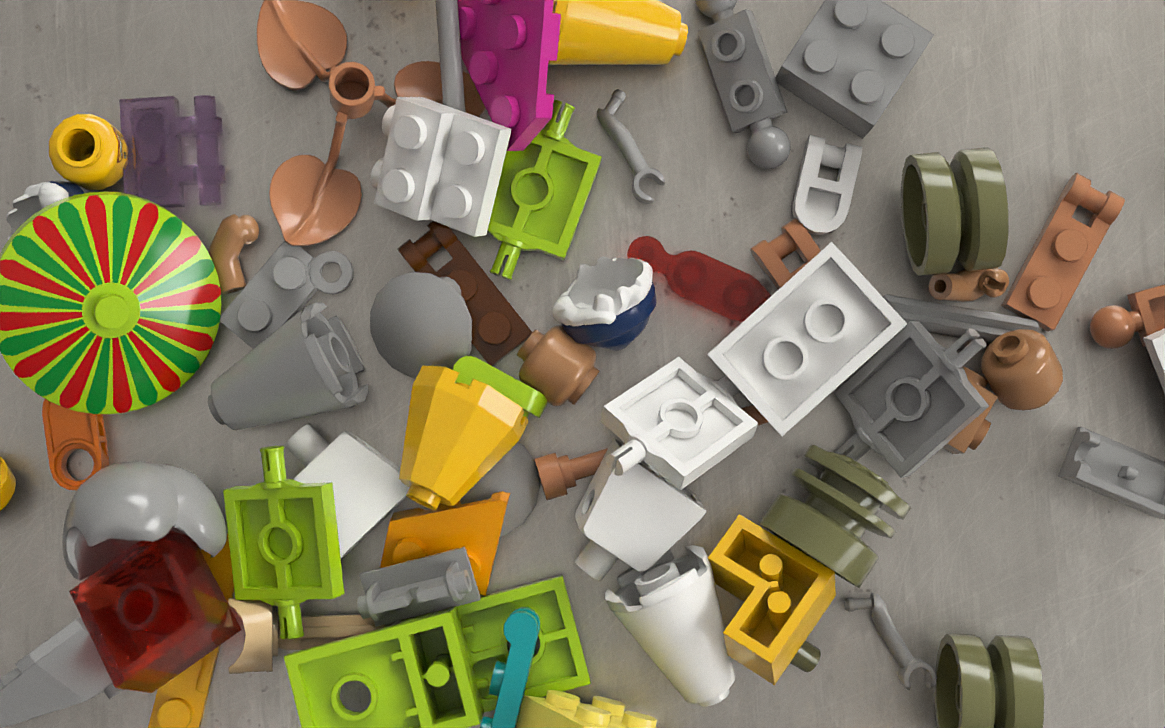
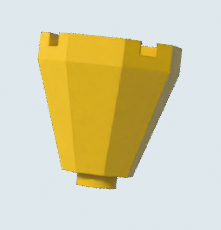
M422 365L412 385L399 479L404 485L409 487L406 493L409 499L426 508L437 510L440 503L454 506L520 440L529 421L526 416H523L524 410L521 406L491 386L476 379H473L470 385L455 383L459 372L442 366Z

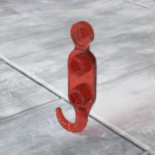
M642 236L635 239L628 248L627 259L635 258L647 262L652 267L653 273H661L665 276L667 285L678 297L726 319L743 322L772 296L750 274L701 252L690 250L677 255H671L665 251L660 241L650 236Z

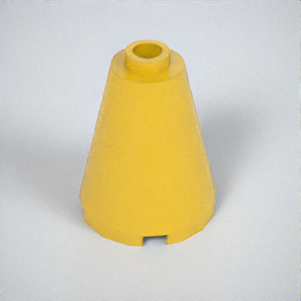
M554 0L553 13L561 14L557 61L549 60L548 65H667L673 55L680 56L687 40L688 26L681 23L680 11L659 0Z

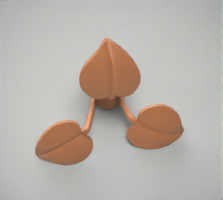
M263 0L257 22V45L260 60L266 73L280 86L290 90L306 88L313 82L316 76L323 82H329L330 103L337 113L326 165L315 156L298 155L283 162L276 169L270 183L269 196L271 208L285 242L291 246H310L329 240L339 234L352 222L360 207V181L349 171L335 169L348 119H357L365 116L372 109L374 100H379L386 107L390 108L396 104V99L386 94L383 86H375L374 77L366 66L357 62L340 64L347 50V35L344 26L333 13L316 4L299 0ZM433 61L415 62L398 71L394 80L396 96L423 97L443 104L440 63ZM463 71L465 112L480 117L486 108L470 75Z

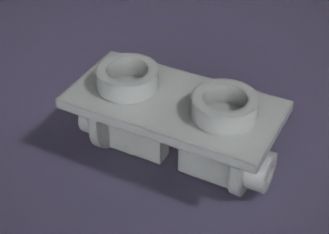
M465 547L360 573L359 575L365 596L358 598V609L363 619L371 617L374 620L375 626L481 600Z

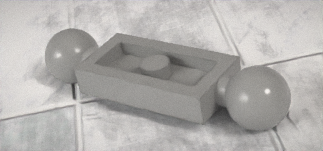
M695 0L698 9L704 15L712 17L714 24L698 30V34L732 132H742L751 128L752 135L747 144V151L751 161L764 169H773L781 166L790 154V140L782 129L773 126L771 119L787 113V109L753 12L745 9L734 14L733 9L737 0Z

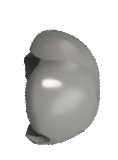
M146 461L121 462L100 469L76 491L68 507L62 537L64 561L69 572L79 581L91 576L99 578L118 563H122V565L109 574L126 567H135V570L129 576L123 578L125 580L145 583L181 580L189 578L194 574L202 549L211 554L210 558H214L223 549L227 541V530L223 513L213 493L192 472L168 464H156ZM142 548H151L152 552L141 560L148 559L157 551L161 552L145 564L133 563L137 558L142 557L146 553L144 551L137 553L131 561H127L132 553ZM126 570L103 579H115L126 575L129 571Z

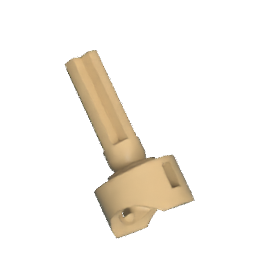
M229 598L228 605L233 607L242 619L246 635L243 651L236 662L229 666V674L273 672V657L278 656V648L283 650H304L385 628V624L375 626L374 620L371 617L363 619L360 614L301 616L304 636L296 639H280L278 612H272V605L261 600H235V598Z

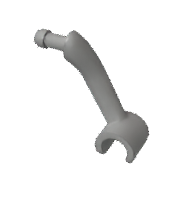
M617 89L612 93V97L605 109L598 108L597 118L602 127L615 141L634 173L635 179L632 185L634 197L643 204H651L654 202V199L640 190L639 182L645 178H651L658 184L664 185L665 180L658 170L648 167L627 128L613 116L620 103L626 98V94Z
M871 593L870 598H847L844 600L845 611L853 612L854 610L871 609L874 625L899 664L898 677L900 683L907 690L911 688L909 680L911 672L919 667L924 669L926 687L932 689L936 685L937 677L934 669L922 660L915 659L895 628L884 601L878 594Z

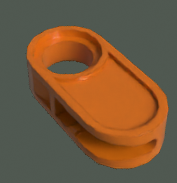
M44 399L42 417L49 466L53 479L61 487L77 491L87 479L100 469L109 466L103 414L74 411ZM78 449L87 451L92 456L94 462L91 475L84 480L74 479L68 473L66 467L69 455Z

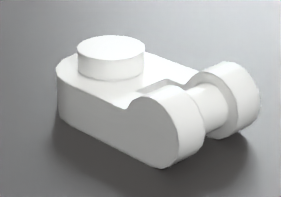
M814 135L808 136L802 156L792 214L794 218L802 223L809 234L826 235L834 232L844 223L849 213L860 165L861 146L845 143L844 148L825 144V138ZM820 165L837 168V180L832 181L819 178Z

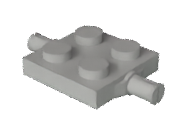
M910 321L834 392L850 413L854 427L857 430L847 442L835 450V453L846 455L858 461L872 449L884 456L900 478L911 476L989 407L988 403L969 382L963 369V365L982 348L986 347L984 339H977L980 335L975 330L969 328L964 335L947 349L935 341L920 321Z

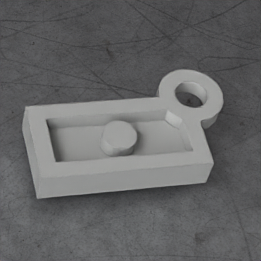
M284 240L222 313L220 322L254 349L301 311L318 290L326 294H338L346 290L353 280L354 270L352 263L345 255L337 251H326L314 258L301 246H291ZM329 263H337L342 271L340 278L333 283L326 282L322 276L324 266Z

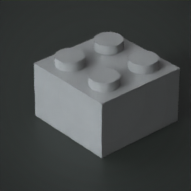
M825 0L780 67L776 80L779 85L863 139L875 126L934 34L881 0Z

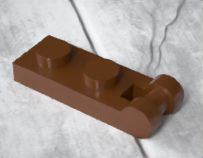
M432 221L427 225L430 229L414 243L410 239L407 240L397 250L415 272L431 273L439 278L449 277L456 281L460 286L461 296L464 298L472 318L471 343L489 365L495 366L524 343L533 332L453 231L446 225ZM444 247L453 259L438 271H435L427 259Z

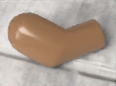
M233 214L223 219L209 247V255L218 275L221 295L241 291L246 286L238 256L244 244L253 243L259 236L257 221L250 215L238 217Z
M998 268L977 271L963 269L954 274L933 275L928 287L934 299L969 302L980 298L984 294L991 298L1001 296L1008 287L1009 276L1007 272Z

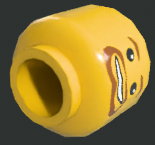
M76 114L64 119L53 130L49 140V157L54 169L67 181L75 183L86 190H103L115 185L124 176L129 165L130 149L124 135L108 121L93 114Z

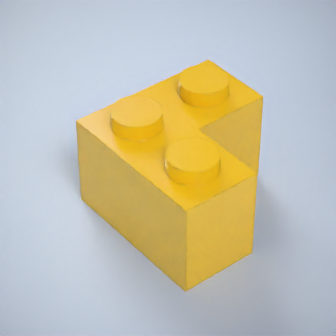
M739 514L708 557L712 566L715 584L744 602L723 632L728 656L775 685L835 598V571Z

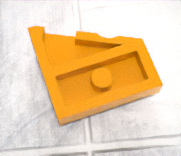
M496 492L492 493L490 499L461 504L459 500L454 506L440 503L437 510H425L418 507L394 512L389 521L380 568L465 547L479 593L486 596L510 493Z

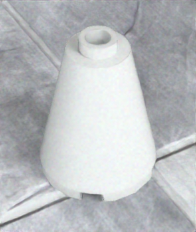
M691 545L685 546L689 556L674 559L671 550H668L647 571L639 572L634 568H630L617 578L620 589L614 594L608 588L605 592V599L610 610L685 701L693 704L699 703L700 706L707 707L721 702L729 695V688L735 681V674L731 657L727 655L723 636L725 627L711 563L703 547Z

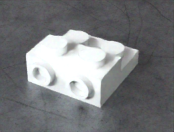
M397 97L396 104L386 111L382 120V131L388 137L384 158L376 162L371 172V185L377 189L374 204L417 221L430 219L473 237L486 235L512 129L423 97Z

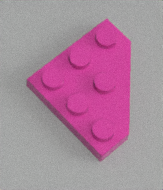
M457 0L462 60L492 122L512 129L507 151H524L552 118L554 95L546 93L548 61H557L561 14L553 13L554 0Z

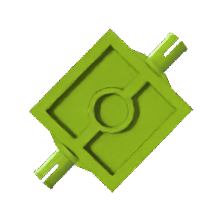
M554 100L551 120L524 151H506L487 233H490L496 240L501 242L492 269L489 272L500 276L505 259L508 257L501 275L502 278L512 280L521 250L539 251L565 261L602 161L601 156L575 147L564 137L575 107L565 103L560 120L557 122L563 106L560 100Z
M269 446L260 448L263 482L250 486H234L223 490L235 600H261L270 605L278 606L280 639H296L304 636L300 603L309 599H335L344 594L333 482L301 483L293 479H287L284 446Z

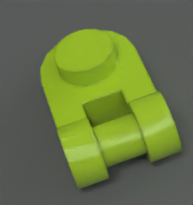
M464 356L454 364L453 370L459 372L456 383L470 385L473 379L483 382L521 406L524 410L523 416L527 418L529 414L540 418L548 404L544 394L476 357Z

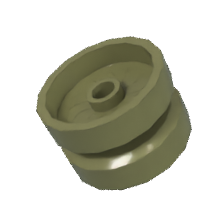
M990 148L959 150L954 155L950 164L939 152L911 154L906 158L901 181V215L908 258L912 269L918 276L946 274L952 270L956 259L967 271L996 269L1002 265L1006 255L1009 236V211L1002 168L995 152Z
M946 634L943 637L939 646L935 669L937 680L934 689L937 728H1043L1044 690L1042 670L1037 650L1030 638L1025 636L996 635L986 648L981 638L976 635Z

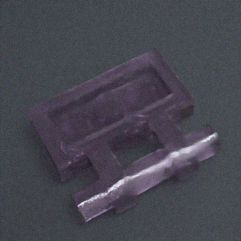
M174 96L119 99L121 135L126 144V162L123 167L124 193L150 200L164 208L185 207L184 185H199L200 205H221L220 184H224L226 181L225 166L219 164L218 137L223 135L222 118L216 116L215 96H195V116L180 117L179 100ZM196 137L197 165L182 164L181 138Z

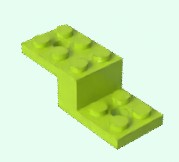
M563 575L482 596L480 601L404 619L397 625L285 655L284 660L301 727L468 728L479 725L485 712L496 709L498 696L488 694L496 661L507 663L510 651L508 640L504 635V624L509 615L520 607L533 609L540 618L538 634L540 648L533 655L524 695L541 698L546 696L547 690L563 692L591 684ZM360 681L368 687L371 693V703L367 709L355 712L347 709L342 704L340 690L344 683Z

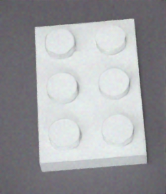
M830 242L707 355L777 432L783 436L901 331L907 323L834 243Z

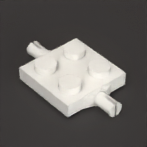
M677 357L604 405L600 421L625 442L619 449L606 456V465L610 471L615 469L614 475L622 476L631 467L640 461H644L657 470L679 491L752 439L758 422L737 405L733 396L739 393L740 390L726 375L718 381L713 380L695 371L680 357Z

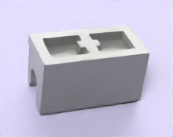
M1078 427L1058 477L1155 518L1165 519V462L1086 428Z

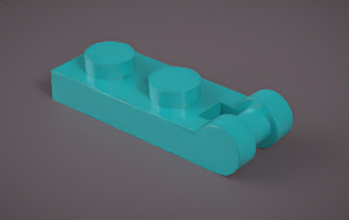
M520 607L515 609L504 624L505 638L511 643L507 663L496 661L488 694L498 696L494 717L483 716L480 728H516L540 630V618L531 608Z

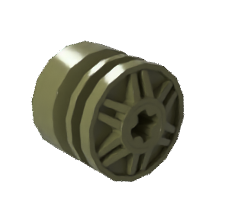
M810 445L803 457L822 472L821 476L818 479L799 468H795L791 476L809 493L802 502L791 496L778 494L760 524L788 544L835 571V574L860 588L879 559L877 554L861 540V537L868 530L879 536L892 538L896 531L876 516L879 509L898 519L904 520L911 507L897 496L887 481L846 455L832 453L818 446Z

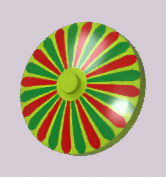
M106 191L83 193L61 199L44 207L27 219L12 234L0 253V352L14 374L27 387L54 404L90 414L125 413L150 406L168 397L183 386L200 368L213 346L220 323L222 305L221 289L214 263L201 240L182 220L150 200L135 195Z

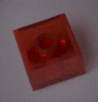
M172 530L163 538L153 542L138 541L69 591L114 687L118 689L153 693L242 630L197 543L188 535Z

